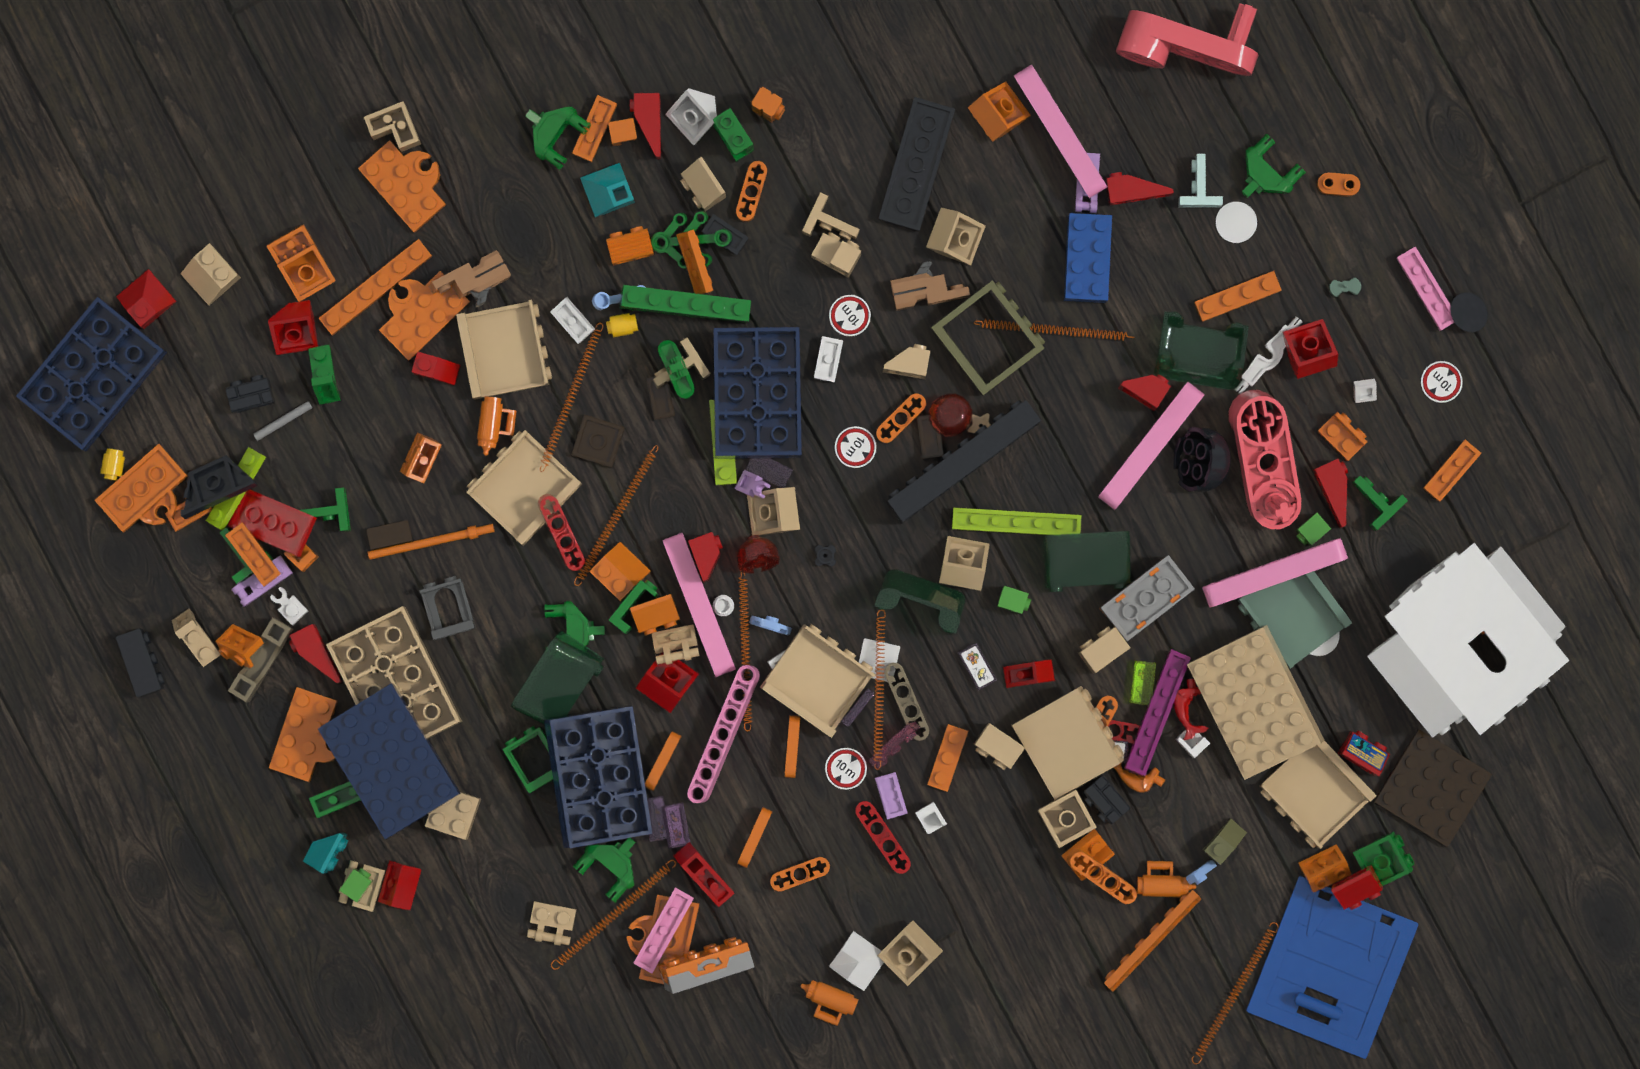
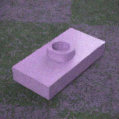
M896 772L875 778L886 818L890 819L907 814Z

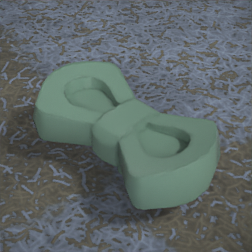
M1357 278L1342 282L1332 280L1329 285V291L1334 297H1338L1342 292L1348 291L1358 295L1361 290V283Z

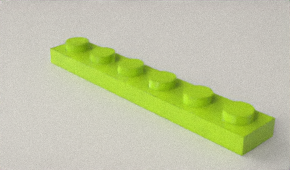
M953 508L952 529L1080 537L1081 515Z

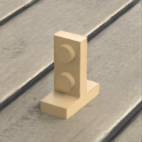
M820 192L802 233L810 237L816 223L819 222V226L825 230L831 231L834 229L840 232L839 236L847 240H851V238L856 239L860 229L822 212L828 196Z
M689 339L682 340L680 346L687 355L686 359L682 356L687 370L694 366L702 380L709 377L710 372ZM666 368L654 374L656 378L653 379V382L658 389L664 385V382L671 380Z
M187 609L172 620L175 634L179 639L182 638L203 667L221 655L195 620V616L190 609Z

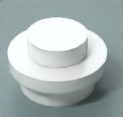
M720 595L713 602V610L719 616H728L734 609V602L727 595Z

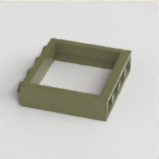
M993 280L931 327L983 395L1045 349L1043 346L1045 341L1038 332L1034 335L1030 329L1032 326L1031 322L1025 315L1021 318L1017 312L1019 309L1012 298L1008 301L1004 295L1006 292L999 281L995 284ZM992 290L1035 348L990 383L986 384L943 326Z

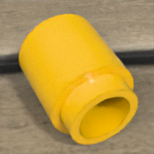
M630 313L611 316L609 317L610 321L606 322L608 334H613V338L630 335L634 331H638L635 314L630 315Z
M106 449V454H103L100 474H105L104 479L117 481V477L122 476L125 457H123L124 451Z

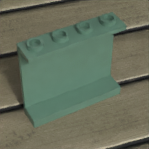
M1314 571L1245 595L1237 600L1240 603L1238 608L1244 616L1249 615L1253 622L1250 624L1254 630L1265 625L1268 626L1289 669L1343 628L1352 624L1349 617Z

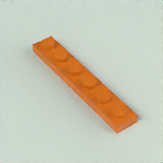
M419 239L319 317V320L333 336L395 287L398 282L405 279L429 260L432 255Z
M1194 890L1190 893L1188 892V895L1184 894L1179 900V905L1176 908H1170L1164 915L1165 919L1160 924L1156 923L1151 928V934L1146 939L1142 938L1135 945L1136 950L1131 955L1127 954L1123 957L1116 971L1113 969L1107 974L1104 984L1114 992L1201 900L1200 896Z

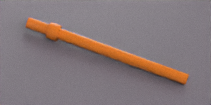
M493 524L476 527V525L470 526L462 531L368 551L369 560L465 538L475 539L479 538V535L492 533L495 530Z

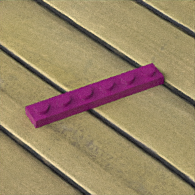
M1172 649L1169 650L1124 769L1143 777L1146 775L1191 657Z

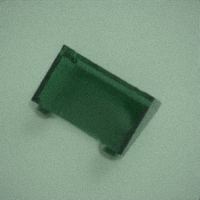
M1165 311L1154 368L1155 375L1159 374L1170 380L1222 389L1237 388L1244 369L1249 326L1242 325L1241 323H1232L1226 327L1225 331L1186 325L1184 324L1183 316L1179 313Z
M1130 531L1046 535L1042 537L1045 588H1050V592H1062L1063 587L1114 585V589H1123L1127 587V584H1131Z
M893 569L886 573L874 605L875 608L881 610L893 609L898 604L901 596L940 610L938 616L939 625L944 629V632L956 634L966 602L965 596L961 592L900 570Z
M559 632L547 647L510 707L543 724L546 719L568 716L590 679L594 675L598 677L604 666L601 664L604 658L565 632Z

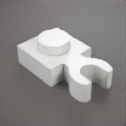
M279 587L278 589L282 592V597L276 599L274 595H271L270 598L273 602L282 605L278 611L291 625H294L308 610L294 595L288 599L286 590Z

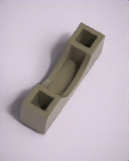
M272 617L261 636L264 644L250 658L254 666L251 669L244 666L228 692L245 702H250L294 629Z

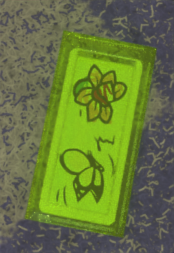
M1134 661L1130 703L1149 705L1153 694L1156 663Z

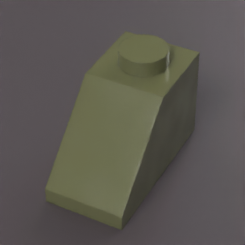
M1230 818L1204 847L1203 851L1218 865H1221L1234 851L1247 832Z

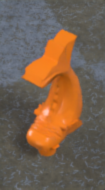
M1121 763L1113 767L1123 782L1139 793L1148 792L1153 783L1162 787L1165 782L1164 778L1158 776L1160 771L1157 768H1153L1149 774L1143 777L1124 770Z

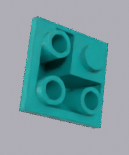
M620 163L580 178L595 218L635 203Z
M343 832L314 841L303 862L323 874L331 870L333 871L339 860L336 858L338 852H343L349 841L346 839L348 834Z

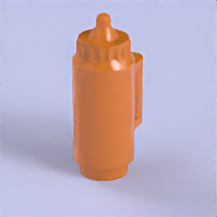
M485 396L481 404L477 439L478 446L482 447L485 456L488 455L491 448H496L499 434L514 435L517 411L503 409L501 398ZM502 412L508 413L505 431H500Z
M1147 861V875L1137 877V894H1142V896L1181 897L1184 894L1188 895V891L1191 889H1196V885H1190L1186 877L1173 876V861ZM1151 869L1169 870V875H1151Z
M813 980L810 984H801L800 986L806 992L805 997L818 1004L813 1017L838 1026L842 1014L847 1015L848 1013L853 1015L859 1000L854 998V995L823 982ZM821 1005L839 1012L838 1017L821 1011Z

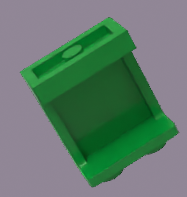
M731 108L713 119L715 123L713 127L736 162L754 151L751 139Z
M640 580L610 617L609 621L625 634H628L632 627L623 621L624 617L645 591L650 592L657 598L659 594L655 591L658 588L648 580L645 583Z

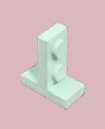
M1197 154L1195 160L1191 161V172H1195V181L1191 183V192L1195 196H1180L1178 208H1221L1223 196H1206L1205 154Z

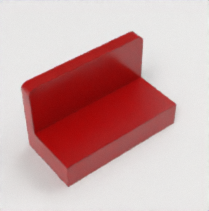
M389 860L378 902L410 910L421 869Z

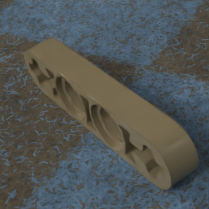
M890 663L885 668V677L909 733L915 740H924L929 735V727L904 669L898 663ZM891 666H894L895 669H900L898 673L899 680L904 677L905 682L898 683L893 687L891 682L896 680L894 676L888 675V672L891 671ZM903 685L908 688L909 694L907 697H898L896 690L899 686ZM909 705L917 708V714L913 718H909L905 714V709ZM921 717L922 721H919L918 724L926 730L923 732V737L914 735L913 731L916 730L914 724L910 726L909 721H914Z

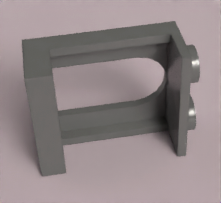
M456 576L444 579L443 584L436 585L435 582L423 585L424 589L419 590L431 626L433 640L476 629L462 579H457ZM448 588L454 592L463 620L462 623L445 628L442 627L435 603V595L440 589Z

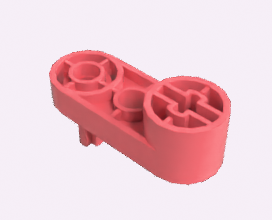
M1239 3L1227 39L1154 14L1131 10L1126 19L1116 53L1138 64L1162 69L1165 67L1169 52L1227 72L1251 76L1258 53L1245 46L1257 9L1252 8L1250 5Z
M1248 390L1239 394L1229 408V422L1235 434L1246 502L1251 516L1258 523L1269 529H1282L1291 525L1297 519L1301 510V494L1287 415L1283 406L1268 393L1260 390ZM1265 401L1271 402L1272 410L1266 409ZM1256 411L1263 415V417L1257 418ZM1258 419L1259 426L1252 420ZM1248 426L1250 435L1244 434L1242 427ZM1265 454H1273V465L1267 469H1262L1260 467L1261 458Z

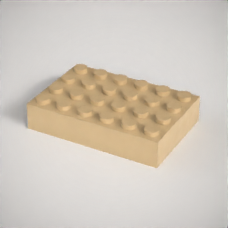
M402 606L326 644L356 705L393 683L427 739L462 722L406 607Z
M1267 625L1187 664L1244 780L1324 741Z

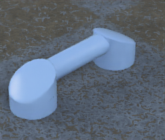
M599 292L592 298L593 306L597 310H603L610 304L620 303L621 294L609 296L605 292Z

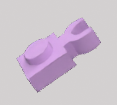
M744 470L735 489L751 497L756 495L760 498H765V495L761 493L764 487L770 488V485L762 481L763 478Z

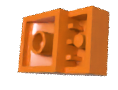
M304 224L267 244L268 250L298 302L336 281Z

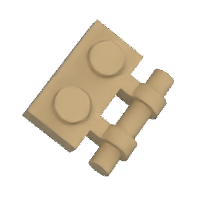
M694 624L652 633L655 654L664 652V655L656 656L657 665L666 663V665L673 664L672 661L682 659L688 661L691 660V657L699 656L698 647L689 649V647L697 646ZM682 648H683V651H678V652H673V653L670 652V651H673V650H678V649H682Z
M350 860L349 866L344 872L346 875L344 882L353 869H357L358 862ZM364 864L363 869L371 874L370 878L374 881L359 902L353 900L352 906L373 912L385 870ZM339 891L340 897L338 902L346 904L348 896Z
M534 901L530 923L538 924V929H529L527 937L533 938L537 942H542V940L554 942V945L561 946V944L570 945L571 937L563 936L564 929L573 930L577 909ZM545 926L557 928L556 934L544 932Z

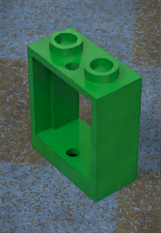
M534 726L524 731L525 736L519 740L514 737L505 743L506 748L502 749L528 793H532L553 780L552 770L530 783L512 753V750L537 735L548 750L546 735L541 727L536 729Z

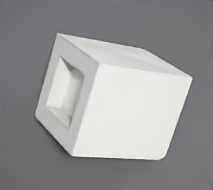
M1186 730L1175 739L1192 758L1198 756L1210 744L1199 733H1196L1193 739L1183 740Z
M934 802L915 812L927 834L947 825Z

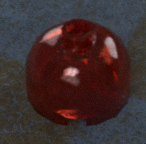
M944 394L938 397L931 404L929 410L930 423L933 424L939 434L944 436H956L964 432L970 425L973 417L970 403L958 394Z
M759 535L750 536L738 548L737 563L740 572L754 573L753 569L762 568L761 572L779 564L780 557L776 545L767 538L760 537Z

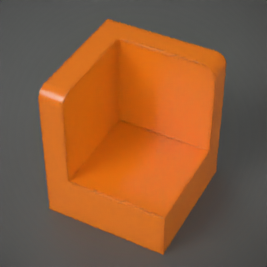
M633 118L608 123L613 146L621 145V142L637 139Z
M305 545L300 557L286 551L283 553L302 572H305L319 557L307 545Z

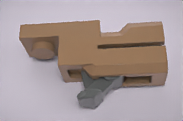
M496 250L482 257L476 267L471 268L470 264L467 263L432 281L429 288L433 294L438 291L441 294L451 288L450 285H452L459 299L472 294L477 299L475 307H480L485 303L489 289L508 280L511 274L507 266L502 264L504 261Z
M931 261L923 262L918 272L913 276L890 281L896 311L912 308L917 301L927 300L929 306L970 297L969 287H963V284L951 286V290L947 291L944 274L933 276L929 270L932 265Z

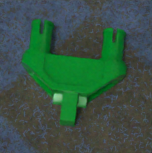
M564 107L546 113L542 112L540 115L529 110L525 116L534 123L532 128L537 158L547 160L557 167L558 170L564 165L557 160L565 164L567 158L553 150V146L567 125L570 124L583 135L588 130L581 125L588 129L591 127V123L580 117L573 107Z
M1265 134L1254 147H1248L1245 151L1248 177L1245 181L1249 185L1241 193L1246 198L1254 191L1258 194L1261 191L1288 194L1293 190V185L1306 173L1302 168L1295 174L1301 167L1296 163L1283 177L1263 159V155L1275 144L1273 139L1264 144L1270 138L1268 134Z
M670 340L661 342L658 346V353L676 394L683 399L691 397L694 393V384L676 344Z
M566 601L564 604H545V610H554L553 612H545V618L564 617L567 626V645L565 647H546V653H555V655H546L547 661L566 660L568 663H573L589 641L594 640V635H605V626H594V621H589L571 601Z
M628 838L623 844L617 842L616 845H587L584 850L585 853L573 867L578 870L584 864L578 871L584 875L594 861L601 862L617 876V882L605 894L610 898L616 892L611 899L616 903L627 888L630 889L634 886L630 859L632 853L629 850L636 842L632 838Z

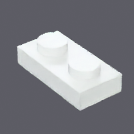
M568 297L563 299L550 312L577 344L581 343L595 330Z
M822 336L814 379L835 383L843 340Z

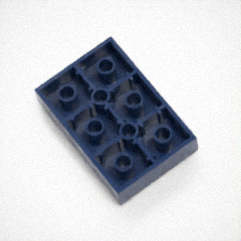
M97 297L16 397L81 450L87 452L167 352L106 302Z
M799 327L714 328L715 459L801 458Z
M393 683L318 728L384 839L392 837L461 794Z
M623 706L544 720L564 848H575L652 834L633 706Z

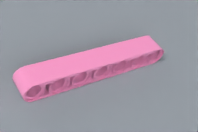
M1032 64L1015 74L1016 81L1088 197L1091 198L1107 188L1101 175Z
M1187 382L1098 498L1115 510L1205 394Z
M683 533L664 539V546L715 676L718 677L736 670Z
M1341 538L1211 583L1202 587L1209 608L1341 562L1348 559Z
M745 665L737 671L688 789V798L693 803L706 802L712 793L759 680V671L754 666ZM747 669L753 672V677L750 681L744 678V672ZM738 689H742L745 693L741 701L737 700L735 696ZM731 708L737 714L736 718L732 721L727 716ZM723 728L728 731L726 740H722L719 737V732ZM714 748L720 751V757L717 760L711 757V751ZM705 768H709L712 772V776L708 780L703 777V770ZM698 787L701 788L704 793L703 797L700 800L697 799L694 794L695 790Z

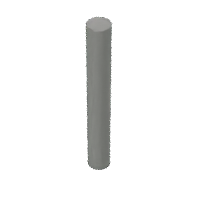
M310 402L303 403L255 432L254 436L257 441L312 409Z

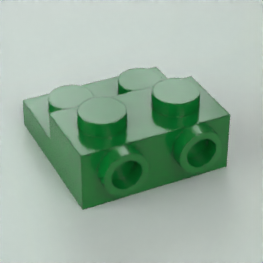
M1394 831L1353 852L1361 869L1372 865L1382 886L1411 873L1413 870V858L1409 853L1405 854L1402 848L1404 846L1403 839L1399 834L1395 835Z

